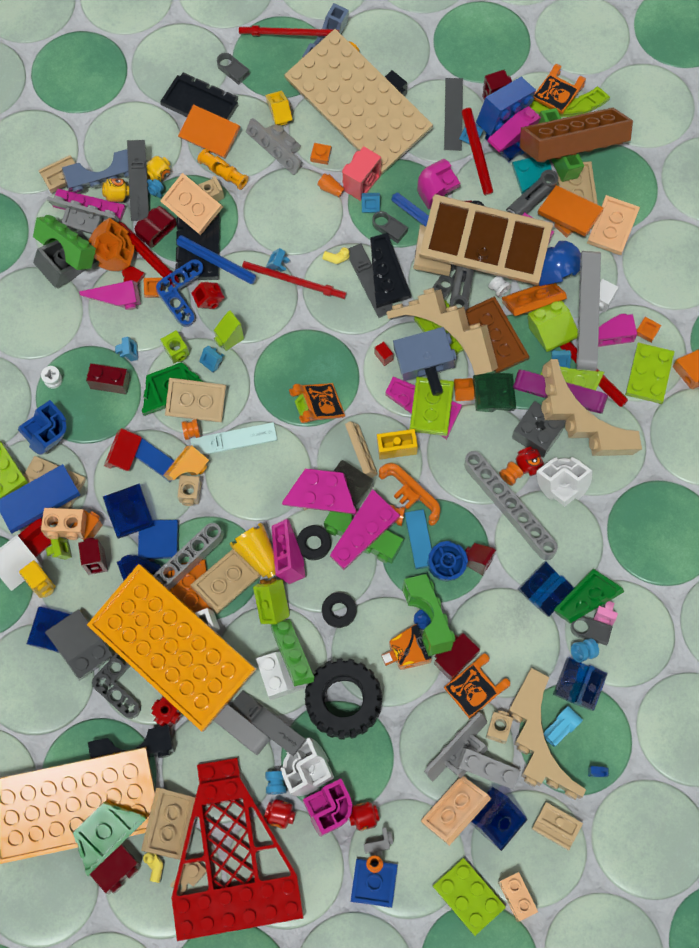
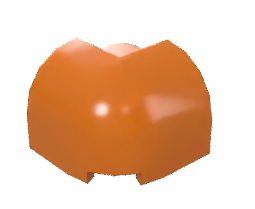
M111 218L98 225L88 242L96 248L94 258L99 261V267L109 271H120L130 266L135 245L131 243V239L128 236L129 232Z

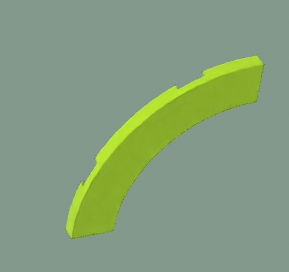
M597 86L588 93L573 99L560 116L571 117L591 112L608 102L610 96ZM535 100L529 106L537 114H540L543 110L551 109Z

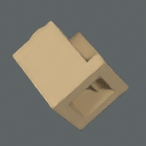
M216 176L198 185L217 202L224 199L223 189Z

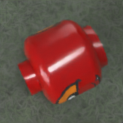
M527 447L517 452L518 455L515 460L523 474H529V476L536 475L537 470L544 465L537 449Z
M275 799L273 802L268 803L264 818L267 819L268 825L286 829L288 824H293L296 812H293V805L291 803Z
M366 801L352 806V813L349 817L351 826H356L358 831L372 829L377 826V821H380L376 804L372 805L370 801Z

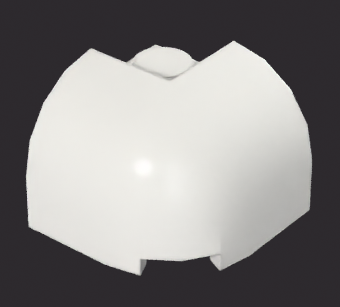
M556 457L537 470V482L542 492L548 499H555L564 507L575 498L579 500L584 496L592 481V470L573 457L571 459H557Z
M310 737L306 739L307 741L294 756L286 752L287 755L283 761V768H281L290 794L294 796L311 794L319 790L321 785L334 779L328 764V757L322 747Z

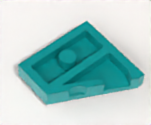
M531 157L512 162L521 194L531 187L545 170H552L549 160L537 162Z

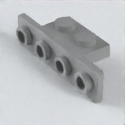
M250 119L246 133L293 175L297 174L301 160L294 153L299 151L301 145L278 124L264 128L256 119Z
M48 196L47 198L51 205L66 209L61 223L65 224L67 228L92 234L100 225L102 219L107 220L111 218L115 222H119L118 217L113 211H99L97 207L88 205V207L81 206V203L71 200L70 203L64 201L65 199L59 196H54V198Z
M478 712L473 716L462 731L455 735V738L448 746L441 750V753L435 760L427 765L424 772L431 781H434L446 767L460 779L465 775L467 771L457 767L463 748L482 755L488 750L487 746L475 737L487 724L483 714Z

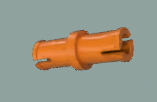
M376 855L369 857L366 862L367 869L372 873H378L383 867L382 859ZM373 861H376L379 863V865L377 867L371 866V863Z

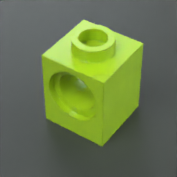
M177 330L160 339L173 364L185 360L190 355L186 344ZM175 346L180 347L178 350H172Z

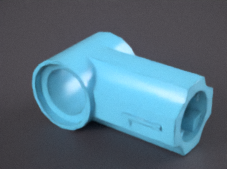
M569 706L558 715L557 720L543 733L545 740L553 747H556L569 732L571 733L583 721Z

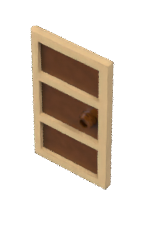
M434 194L419 256L539 285L553 223Z

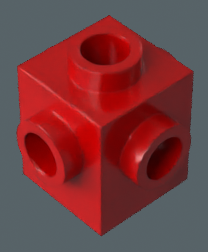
M201 282L191 292L198 308L214 309L225 298L218 283Z
M163 696L160 700L157 699L151 708L153 710L151 714L155 717L153 721L160 726L169 725L171 728L173 724H177L182 716L181 712ZM168 707V712L163 714L165 708Z

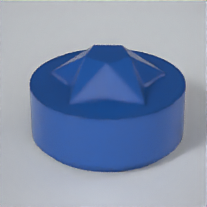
M419 610L414 615V625L417 624L418 629L424 630L431 623V620L425 611Z

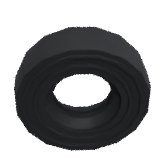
M312 525L305 527L297 536L300 552L308 560L322 559L331 548L330 535L320 526ZM317 536L320 538L321 546L315 550L309 549L306 545L309 537Z
M336 592L324 600L321 612L323 619L328 625L335 628H343L354 621L357 607L351 596ZM337 603L344 604L347 608L346 614L343 617L334 616L331 611L333 605Z

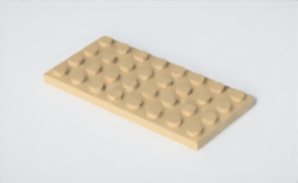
M336 29L329 33L284 74V78L358 151L364 146L381 156V174L433 128V124Z

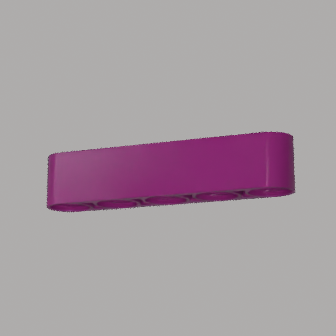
M518 370L513 385L514 389L548 398L545 392L546 383L543 375ZM566 382L572 394L586 410L603 414L608 398L607 394Z

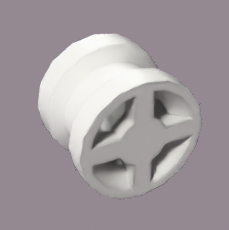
M496 276L488 285L491 290L496 292V296L499 298L505 295L512 286L501 276Z
M48 366L42 370L41 378L48 388L55 389L61 385L62 376L56 367Z

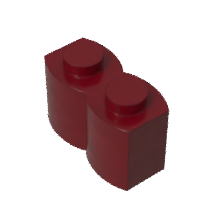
M161 206L150 210L148 217L139 220L134 230L136 236L152 248L164 236L169 234L177 224L171 214Z

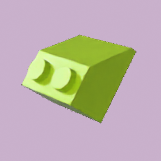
M562 300L555 301L552 304L528 313L529 329L546 352L578 337V329L571 312Z

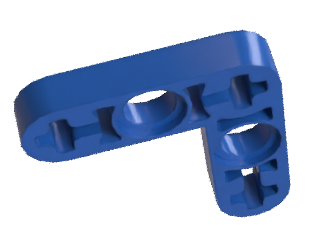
M196 259L190 260L161 279L156 285L157 294L177 322L183 327H189L193 324L194 314L178 290L202 274L203 265ZM192 265H193L194 267L198 266V272H196V271L190 272V273H189L190 278H188V275H187L186 272H189V271L191 270V266H192ZM177 274H182L185 277L182 283L175 281L174 277ZM171 279L173 285L168 287V292L160 291L161 285L168 286ZM178 299L181 304L179 307L174 308L170 305V301ZM183 307L185 308L183 309V313L186 316L190 315L188 322L186 320L182 321L183 315L179 311Z

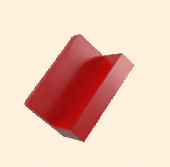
M122 428L118 430L104 466L110 469L115 466L124 471H129L142 439L141 436Z
M41 518L34 521L18 535L35 557L51 545V540L41 531Z

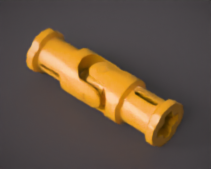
M203 149L199 153L197 162L209 167L210 171L219 175L225 181L232 182L239 190L243 189L247 184L248 176L239 173L234 166H229L220 157L213 156L207 149Z

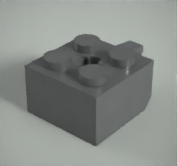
M534 401L514 429L512 439L525 447L537 449L541 457L544 458L562 433L566 420H545L541 409L542 405Z

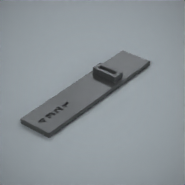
M445 78L444 150L462 151V140L459 138L462 133L463 78Z
M127 140L131 221H139L148 217L149 213L145 140Z
M360 243L348 248L350 251L348 259L378 318L387 315L386 312L391 310L393 305L389 304L376 308L372 263L362 244Z
M243 690L229 705L292 756L307 741Z

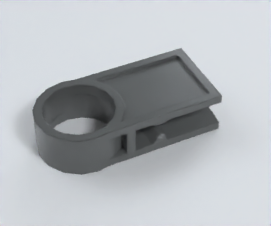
M221 53L217 57L218 69L238 85L250 75V70L231 54ZM224 59L231 60V63L227 66L220 64Z
M379 211L373 215V227L382 234L388 233L389 238L397 244L408 232L406 225L390 216L387 212ZM379 217H384L388 222L385 225H378L375 223V220Z
M584 616L571 623L570 629L574 636L583 639L592 638L597 643L607 646L613 626ZM578 620L584 621L588 626V631L583 634L576 632L574 623Z

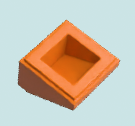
M472 378L454 379L456 401L474 400Z

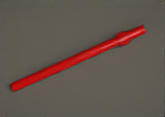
M252 25V27H239V34H252V36H260V34L327 36L334 29L269 28Z
M244 261L242 267L322 292L325 296L345 299L347 292L334 289V286L327 284L324 286Z

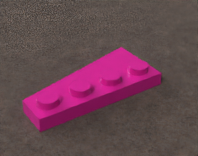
M392 377L385 395L412 414L415 385ZM454 401L451 402L447 436H442L446 440L462 408L461 404Z
M372 489L331 552L330 557L345 570L400 518V515Z

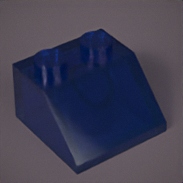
M140 484L103 496L108 515L118 539L155 526Z
M492 787L487 793L491 800L470 823L502 851L528 819L508 796Z

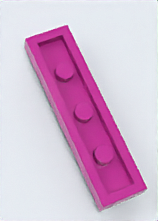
M58 188L55 196L65 199L64 201L70 203L71 200L81 203V206L88 207V205L97 207L99 211H113L118 217L119 222H121L126 210L124 204L109 202L79 193L68 192ZM52 205L55 208L66 210L65 208Z

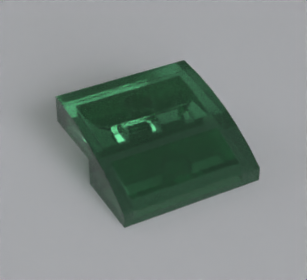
M485 373L473 375L476 411L494 412L495 410L514 411L516 409L513 374Z

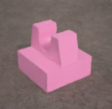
M608 601L604 607L599 606L593 620L613 626L618 615L617 612L613 611L615 603Z

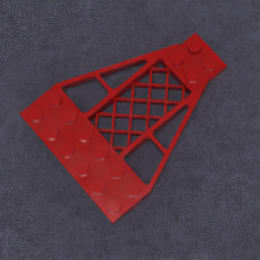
M238 758L197 765L199 785L171 897L177 941L304 919L297 875L240 778ZM243 800L244 807L236 801ZM230 802L224 811L216 806V804ZM233 803L243 809L237 819L227 814ZM210 806L204 813L203 807ZM213 807L222 812L216 823L206 817ZM250 807L255 810L273 841V845L255 847ZM244 813L247 828L238 822ZM225 815L234 821L227 832L218 826ZM199 817L204 855L200 858L186 860L195 819ZM205 819L214 825L208 834ZM236 824L246 830L240 840L230 835ZM216 827L225 833L219 844L209 838ZM247 834L250 848L241 843ZM228 836L237 842L230 853L221 847ZM208 840L217 846L211 855L209 853ZM239 845L249 851L243 861L233 856ZM219 848L228 854L222 865L212 859ZM277 848L291 875L261 881L256 853ZM250 855L252 858L253 870L246 864H244ZM231 857L240 863L234 874L224 868ZM211 861L220 867L214 876L212 874ZM205 862L208 890L178 896L184 865ZM242 866L252 872L245 883L236 877ZM222 869L231 875L225 886H222L215 880ZM254 876L255 882L249 883ZM234 878L243 884L228 887ZM214 883L220 886L221 889H214Z

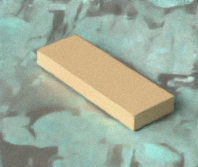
M351 421L346 423V429L364 475L371 478L376 476L377 471L359 425Z

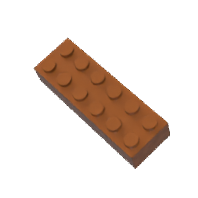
M612 107L521 127L520 148L537 162H545L546 160L559 159L566 155H576L579 152L607 148L614 144L620 145L623 142L631 141L633 120Z

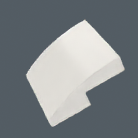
M18 535L0 547V578L11 591L25 581L19 574L22 568L33 560L41 568L43 567Z

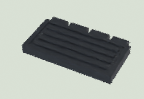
M183 72L181 76H176L160 103L161 106L185 117L188 116L194 104L224 119L230 120L238 107V96L226 92L224 95V90L213 85L209 88V83L198 78L195 80V77Z
M220 212L201 235L177 216L178 231H176V241L180 235H183L219 255ZM176 242V246H178L176 247V262L178 263L175 264V270L190 260L196 259L202 263L203 272L195 280H219L218 266L180 247ZM191 266V270L189 272H186L188 278H190V272H198V266ZM182 274L176 275L177 277H182L183 281L185 280V277Z

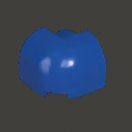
M558 241L555 247L547 248L539 286L562 282L563 277L571 273L576 275L580 271L581 253L573 243Z
M49 400L37 408L34 416L20 425L18 431L30 443L29 447L35 453L42 455L57 445L64 437L66 418L53 402Z

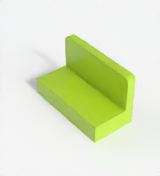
M278 579L271 584H257L253 586L260 624H278L290 616L282 579Z

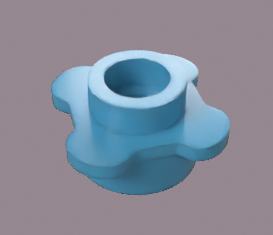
M157 179L147 180L148 192L153 196L156 195L158 198H161V192L164 190L162 183Z

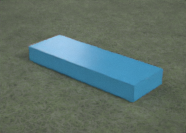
M424 509L405 512L415 570L427 568L428 555L432 548Z

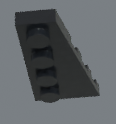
M388 233L370 237L376 308L411 298V293Z

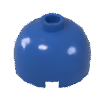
M444 541L435 545L430 551L427 561L430 573L438 580L445 582L459 578L464 573L468 563L464 549L460 545L451 543V541Z

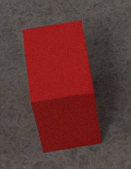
M384 341L374 347V354L383 366L393 361V353Z

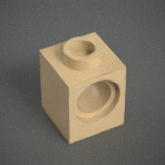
M180 475L177 496L179 502L184 506L199 504L201 491L200 477ZM187 489L194 490V492L190 495L185 494V491Z
M504 711L493 712L486 739L502 744L507 742L513 718L509 717V713ZM498 721L503 722L505 730L498 731L494 724Z

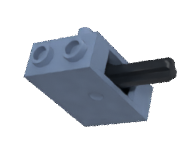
M444 327L393 340V347L403 381L426 375L433 396H439L443 393L437 372L454 368V361L457 360L455 350H451L449 345L452 343L450 334L445 332Z

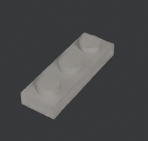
M463 748L457 767L510 789H514L521 771L467 748Z

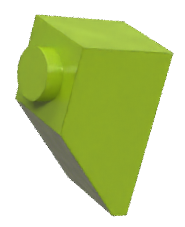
M229 310L214 329V341L219 347L222 346L225 351L244 340L241 323Z

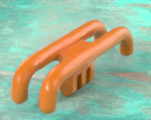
M388 463L380 467V479L394 476L404 485L394 497L398 499L401 495H404L399 502L404 504L409 500L405 505L406 509L411 508L420 500L432 512L429 515V525H435L439 520L441 510L437 500L397 464Z

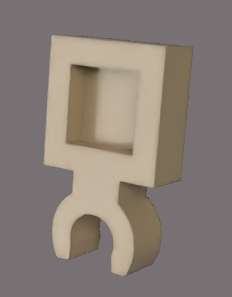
M199 862L184 865L180 882L182 890L178 893L180 896L185 894L188 884L194 887L207 873L206 869ZM175 880L171 883L172 888H174Z

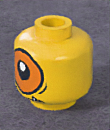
M154 156L146 163L147 178L150 180L157 179L162 182L171 172L170 162L165 157Z
M108 178L106 182H103L102 195L109 202H123L125 197L129 196V185H126L123 179Z

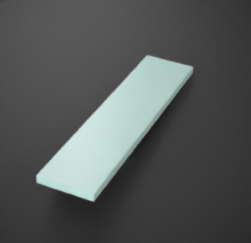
M274 422L201 436L199 438H191L190 440L194 448L201 454L207 455L277 441Z

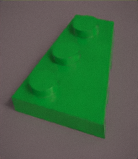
M593 569L554 611L565 621L572 623L624 593V590L621 586Z

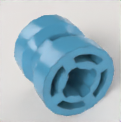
M592 638L586 639L583 642H576L571 646V655L576 662H584L599 655V646Z
M282 771L266 772L265 779L269 782L266 787V794H285L286 786L283 782Z

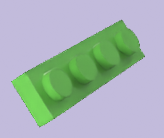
M290 619L281 621L278 624H271V631L293 685L299 686L314 682V675Z

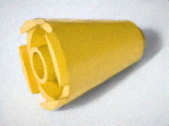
M259 523L258 526L260 528H250L235 539L237 543L230 542L229 545L263 578L267 576L269 579L275 575L274 552L264 525Z

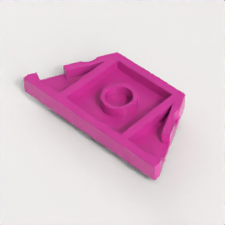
M305 468L282 501V505L355 515L357 513L347 486L345 474L340 472Z

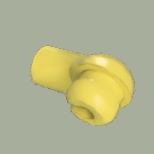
M345 247L341 248L337 254L325 251L322 259L339 264L348 260L350 251Z
M147 852L143 856V861L152 870L150 881L160 883L163 862L157 854Z

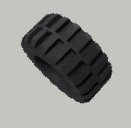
M342 658L332 663L330 660L322 668L318 667L315 670L314 682L309 683L305 689V705L311 722L315 724L320 732H324L332 738L338 737L345 740V738L351 737L352 739L356 738L359 734L363 735L366 733L367 729L375 724L382 706V690L378 678L374 676V672L371 669L368 670L365 664L361 662L358 664L353 659L343 661ZM339 681H349L356 684L363 695L361 708L357 713L349 717H337L330 713L325 705L327 689Z

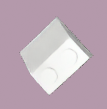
M280 652L256 658L270 701L306 689L307 684L293 685Z

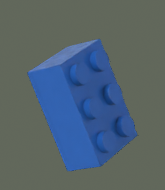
M522 76L485 98L476 123L487 134L493 135L517 112L530 106L534 100L533 96L536 89Z

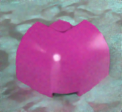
M441 159L427 166L418 177L417 191L429 210L432 206L434 194L445 196V194L460 187L459 180L451 170V164L446 159Z
M342 779L324 786L321 791L302 800L311 818V822L320 837L343 826L348 821L352 812L351 797Z

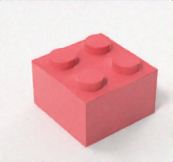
M364 146L360 151H356L352 161L346 164L342 170L344 191L361 201L362 193H368L381 176V156Z

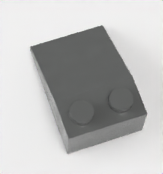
M81 231L76 232L79 237L89 241ZM58 240L38 248L33 262L55 288L69 283L86 270H76L66 262L64 249ZM94 258L93 264L96 263L98 260Z
M78 609L45 633L80 681L109 661L113 655L102 639L87 626L89 622Z

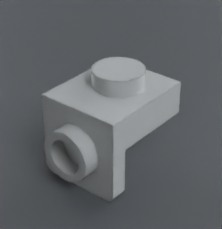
M386 827L382 828L384 841L364 844L365 854H370V857L373 855L380 856L382 851L390 850L389 845L393 844L391 831L387 832Z

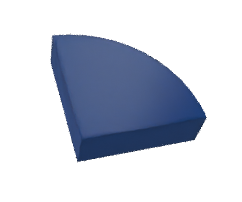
M591 766L588 768V776L608 777L609 768Z

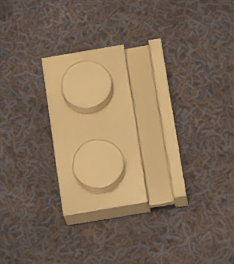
M71 155L39 170L50 193L57 191V188L66 187L62 167L75 164Z
M546 802L531 830L569 851L583 823Z

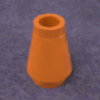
M326 173L322 175L317 184L321 190L340 197L345 190L330 174L327 175Z

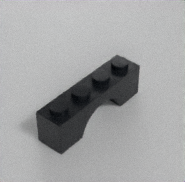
M166 725L148 729L145 740L134 749L147 747L149 761L150 757L158 756V758L169 757L170 753L175 752L170 726ZM109 738L88 742L90 758L128 751L115 747Z

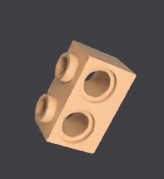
M44 508L41 531L49 539L66 537L69 540H77L78 538H84L87 516L83 509ZM53 522H58L57 526L50 527ZM72 523H78L75 528H69Z
M519 872L498 882L517 922L538 913Z

